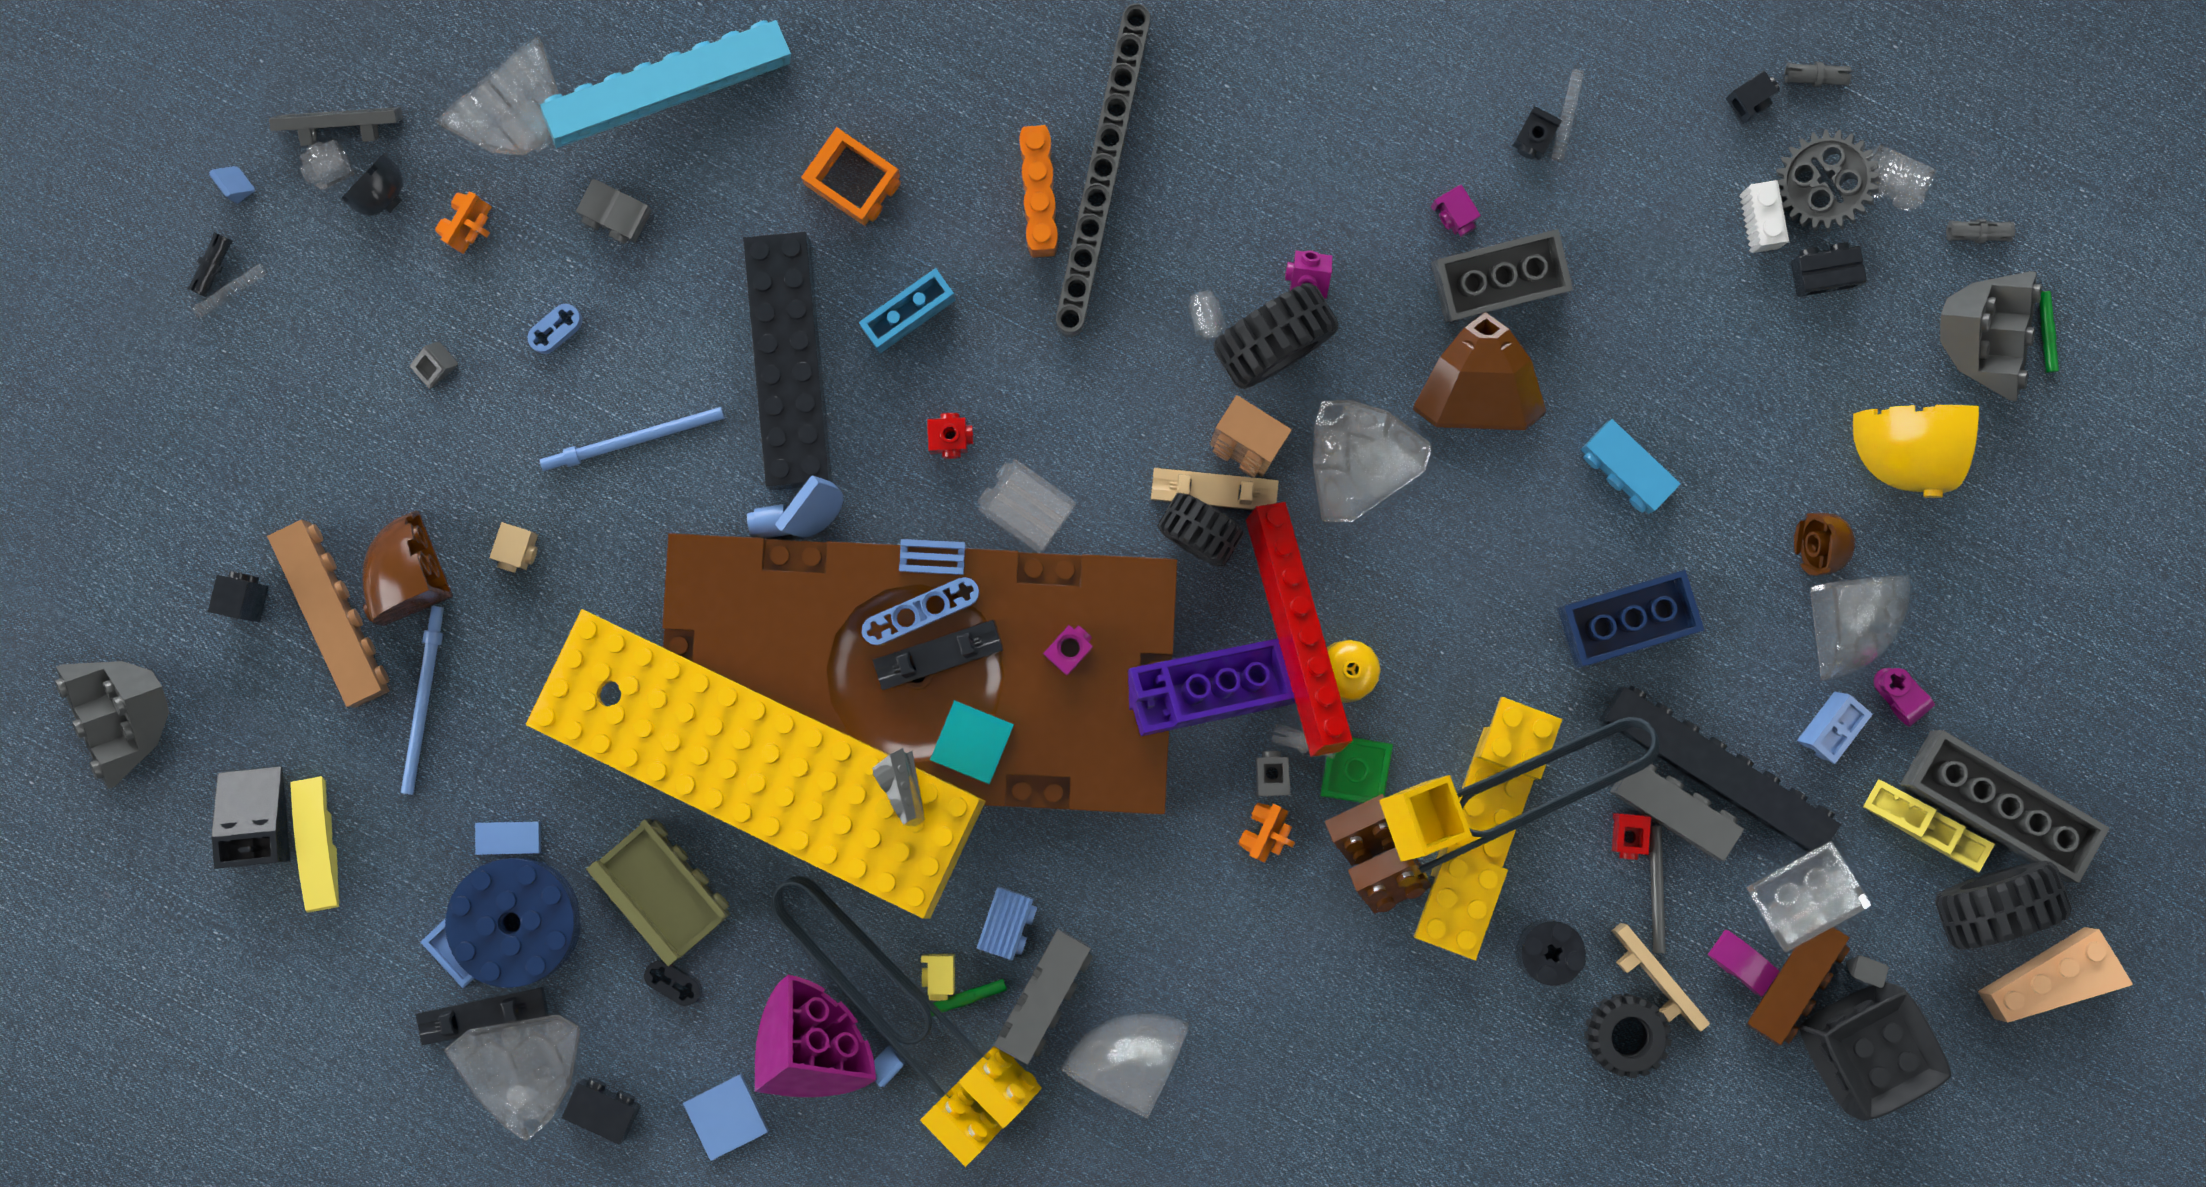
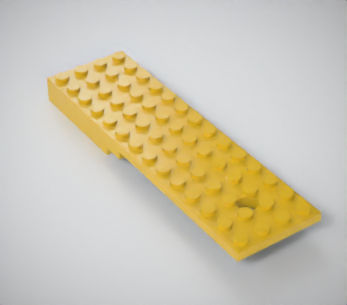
M581 609L526 722L527 726L923 919L931 918L986 802L969 792L916 768L925 820L916 827L903 825L894 811L887 794L882 790L873 775L872 768L889 754L805 716ZM616 682L621 691V698L617 704L606 706L601 700V690L607 683Z

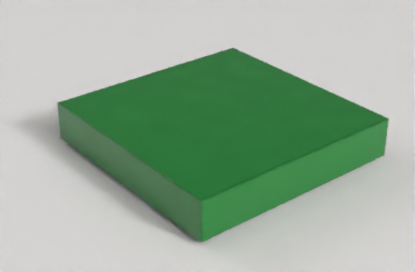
M1352 737L1353 741L1341 752L1326 754L1320 796L1364 803L1381 794L1385 797L1393 744Z

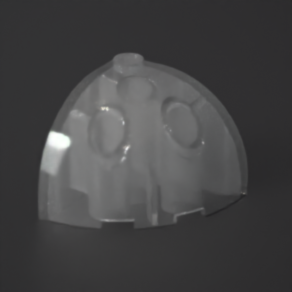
M1888 576L1837 581L1810 587L1821 681L1843 677L1864 668L1877 659L1891 645L1898 635L1908 611L1911 589L1910 576Z
M1155 1013L1124 1015L1104 1022L1083 1036L1066 1056L1061 1065V1070L1095 1093L1148 1119L1179 1054L1188 1030V1023L1175 1017Z

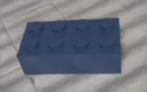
M1686 570L1557 608L1576 668L1704 631Z

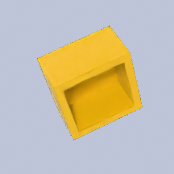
M1450 775L1425 781L1379 800L1401 862L1427 856L1472 837Z

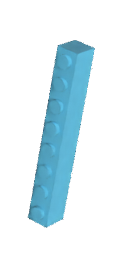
M763 20L753 24L749 30L744 32L731 31L723 35L721 40L716 42L704 41L698 43L688 52L682 54L680 52L670 53L660 62L639 64L632 72L623 75L622 73L611 74L604 79V82L595 85L591 83L580 85L573 93L562 96V94L552 95L545 99V103L540 104L541 114L555 147L559 148L789 65L791 53L777 20L769 23L767 20Z

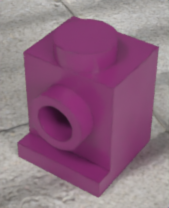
M1462 184L1435 199L1431 205L1433 211L1440 209L1439 217L1445 228L1448 230L1452 229L1454 234L1458 233L1460 237L1473 231L1476 228L1474 223L1481 216Z

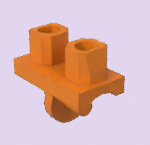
M470 191L467 195L456 193L451 201V208L457 211L452 221L446 218L441 219L435 228V231L442 237L440 240L462 254L465 253L470 243H474L478 235L488 238L490 234L483 226L489 218L487 214L492 206Z
M1257 803L1251 818L1263 823L1260 833L1257 835L1245 830L1238 844L1250 852L1249 856L1264 863L1270 851L1280 855L1284 844L1293 848L1295 842L1288 839L1292 826L1284 823L1289 811L1275 804L1270 806Z

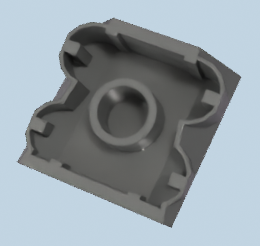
M901 748L889 754L872 768L873 775L882 790L887 794L894 811L903 825L916 827L925 820L914 757L912 751L906 753L904 748Z

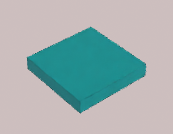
M954 700L930 760L990 784L1014 724Z

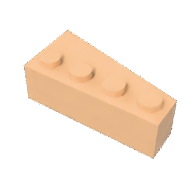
M2084 927L1979 990L1978 993L1994 1019L2012 1022L2133 985L2100 929Z

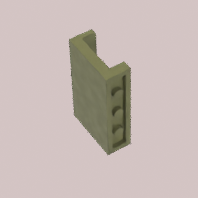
M648 818L644 819L640 826L600 860L593 862L586 870L665 964L670 966L731 915L727 910L730 905L719 892L714 894L706 885L709 883V880L699 868L693 870L686 862L689 856L677 843L673 846L665 837L669 834L666 828L657 819L652 821Z

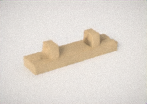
M1154 468L1151 500L1172 502L1176 493H1184L1214 507L1254 510L1256 506L1277 503L1279 480ZM1240 484H1241V494H1240V498H1239V500H1238V497H1239V487H1240Z
M1619 923L1611 930L1628 950L1616 961L1619 967L1628 973L1639 964L1669 999L1658 1010L1664 1013L1667 1018L1665 1021L1670 1022L1681 1014L1693 1029H1697L1700 1032L1710 1024L1709 1021L1627 924Z

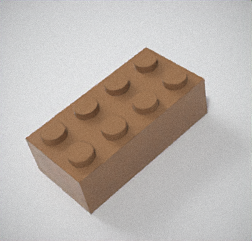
M1236 395L1216 426L1210 445L1214 447L1212 452L1226 461L1232 458L1240 463L1239 469L1253 478L1256 475L1263 477L1292 429Z

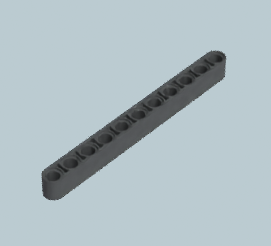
M1133 3L1125 8L1117 37L1056 314L1057 329L1066 337H1075L1082 332L1093 288L1150 27L1149 10L1140 3ZM1133 16H1139L1144 20V23L1139 27H1134L1128 23V20ZM1126 46H1133L1137 49L1138 53L1128 57L1121 50ZM1125 75L1131 79V83L1128 86L1121 87L1115 83V79L1118 76ZM1113 105H1119L1124 108L1125 112L1121 116L1115 117L1108 112V109ZM1106 135H1113L1118 139V143L1108 147L1101 140ZM1104 164L1109 166L1112 172L1108 176L1101 177L1095 173V168ZM1094 194H1099L1105 198V203L1102 206L1094 207L1088 202V199ZM1087 224H1093L1099 231L1095 236L1087 237L1082 233V228ZM1086 254L1091 257L1092 262L1087 267H1080L1075 263L1076 257ZM1074 284H1080L1086 291L1083 296L1076 298L1068 293V289ZM1067 314H1073L1079 319V322L1075 327L1067 328L1062 324V318Z

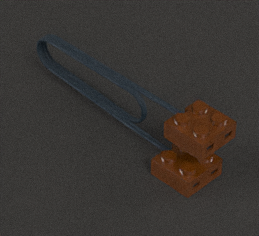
M1627 717L1456 791L1458 798L1462 797L1460 804L1463 809L1470 798L1483 791L1625 729L1642 728L1649 732L1652 737L1650 749L1640 759L1491 829L1477 831L1469 828L1473 837L1482 838L1424 865L1421 864L1418 858L1400 861L1379 802L1380 799L1385 798L1383 794L1328 819L1325 823L1333 843L1352 866L1359 864L1348 869L1356 892L1374 914L1387 912L1393 909L1397 903L1406 899L1417 898L1425 890L1432 887L1425 871L1644 770L1658 756L1660 744L1658 736L1649 722L1641 718ZM1385 850L1387 851L1373 858L1374 855L1379 854Z

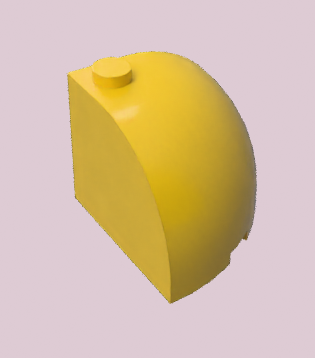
M1915 405L1890 407V409L1882 410L1881 414H1878V409H1869L1853 414V436L1857 452L1868 470L1887 485L1905 491L1923 492V497L1943 498V493L1957 489L1966 478L1976 446L1979 406L1935 405V407H1925L1923 411L1915 412Z

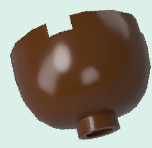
M1818 512L1805 515L1808 517L1805 520L1799 521L1794 534L1795 554L1801 553L1804 562L1800 564L1801 568L1809 575L1819 576L1836 573L1847 566L1852 559L1855 549V537L1848 522L1840 516L1830 513Z

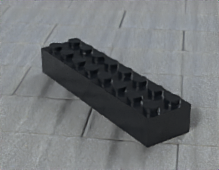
M806 231L743 237L765 485L770 491L802 488L812 475L832 482L810 239Z

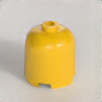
M1354 640L1335 642L1327 647L1343 703L1358 701L1373 691L1379 681L1381 669L1378 657L1372 648L1360 641ZM1354 663L1352 667H1347L1348 664ZM1356 666L1358 667L1357 673L1354 671Z

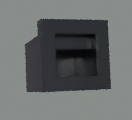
M1764 70L1735 89L1726 100L1744 124L1756 113L1762 112L1773 104L1771 98L1780 92V87L1777 81L1772 76H1768Z
M1534 106L1512 146L1517 148V152L1523 157L1531 160L1534 158L1540 160L1562 120ZM1532 130L1541 133L1542 137H1534L1532 134Z

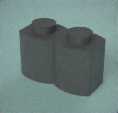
M592 179L576 212L583 217L581 223L596 231H598L600 226L610 231L609 237L625 244L627 240L636 243L652 209L648 205L598 180Z

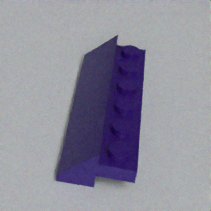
M1278 638L1133 667L1128 670L1129 710L1134 711L1141 736L1296 704Z

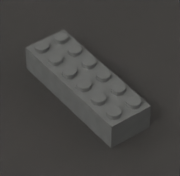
M1944 730L1929 732L1900 783L1902 787L2028 861L2052 862L2057 866L2061 879L2064 882H2080L2110 829L2108 826Z

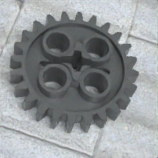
M1825 130L1821 139H1818L1817 135L1812 132L1811 142L1809 143L1800 138L1801 148L1798 150L1790 146L1789 150L1792 157L1781 158L1786 168L1776 170L1777 175L1784 178L1777 180L1779 189H1784L1780 191L1781 200H1786L1782 204L1784 212L1793 209L1790 213L1791 220L1794 221L1801 216V226L1805 227L1811 221L1814 231H1817L1821 224H1825L1827 232H1830L1832 223L1836 222L1842 230L1844 229L1845 219L1855 224L1854 214L1856 212L1862 215L1867 214L1863 206L1864 203L1874 205L1875 203L1869 194L1879 193V187L1873 184V182L1881 180L1880 173L1872 172L1879 168L1877 161H1869L1874 156L1872 149L1863 152L1866 146L1863 140L1854 145L1855 137L1852 133L1843 140L1841 130L1837 131L1834 138H1831L1828 130ZM1838 154L1841 156V160L1835 165L1825 163L1829 155ZM1813 159L1819 161L1827 177L1832 179L1835 189L1844 199L1842 203H1838L1827 183L1823 182L1819 171L1812 164ZM1805 171L1814 173L1813 178L1806 183H1801L1797 180L1799 175ZM1848 179H1855L1858 181V184L1852 190H1844L1841 188L1843 182ZM1826 196L1830 198L1827 206L1823 208L1814 206V202L1818 197Z

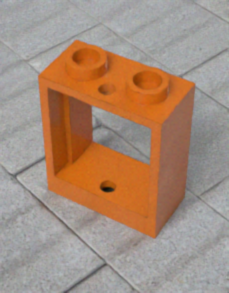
M838 127L835 128L801 176L805 186L864 226H866L869 220L874 222L883 209L881 203L887 195L891 197L901 183L898 168ZM846 147L885 172V175L861 209L822 183V180Z

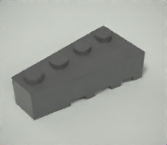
M1057 928L996 1038L994 1044L996 1048L1027 1065L1033 1055L1039 1056L1047 1041L1043 1038L1048 1027L1054 1029L1062 1014L1058 1010L1063 999L1070 1000L1078 985L1073 982L1078 971L1080 970L1085 973L1093 958L1089 954L1090 945Z

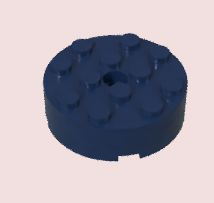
M508 858L486 863L469 873L459 883L450 898L445 918V932L449 948L458 964L469 975L485 984L503 988H514L540 981L556 972L568 960L577 944L581 928L578 899L564 876L543 862L529 858ZM512 913L517 914L520 918L521 924L517 931L510 929L508 923L509 915Z

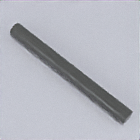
M1651 826L1649 843L1653 953H1666L1662 826Z

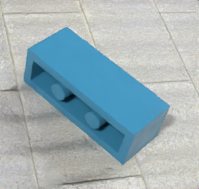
M935 268L862 319L859 324L880 354L956 301L954 292Z
M1613 419L1606 422L1580 449L1585 454L1583 456L1584 460L1594 469L1600 468L1608 476L1606 480L1613 488L1618 491L1622 489L1631 497L1629 499L1631 505L1641 513L1646 511L1650 514L1656 511L1681 484Z

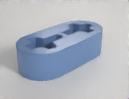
M570 304L557 306L529 331L527 338L530 347L541 354L553 352L579 330L582 325L581 313ZM566 312L569 315L574 313L571 317L573 323L570 326L564 323L556 328L563 321L562 313ZM552 330H554V332H552L547 337V340L549 341L548 345L544 346L541 343L538 345L536 344L539 341L537 335L540 332L546 335Z

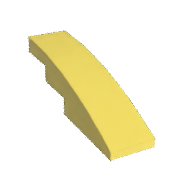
M320 776L290 782L295 848L305 911L309 913L339 907L337 848L332 844L331 813L327 810L326 780Z
M1879 779L1863 806L1893 826L1977 873L1980 872L1995 845L1965 829V826L1938 813L1937 809Z

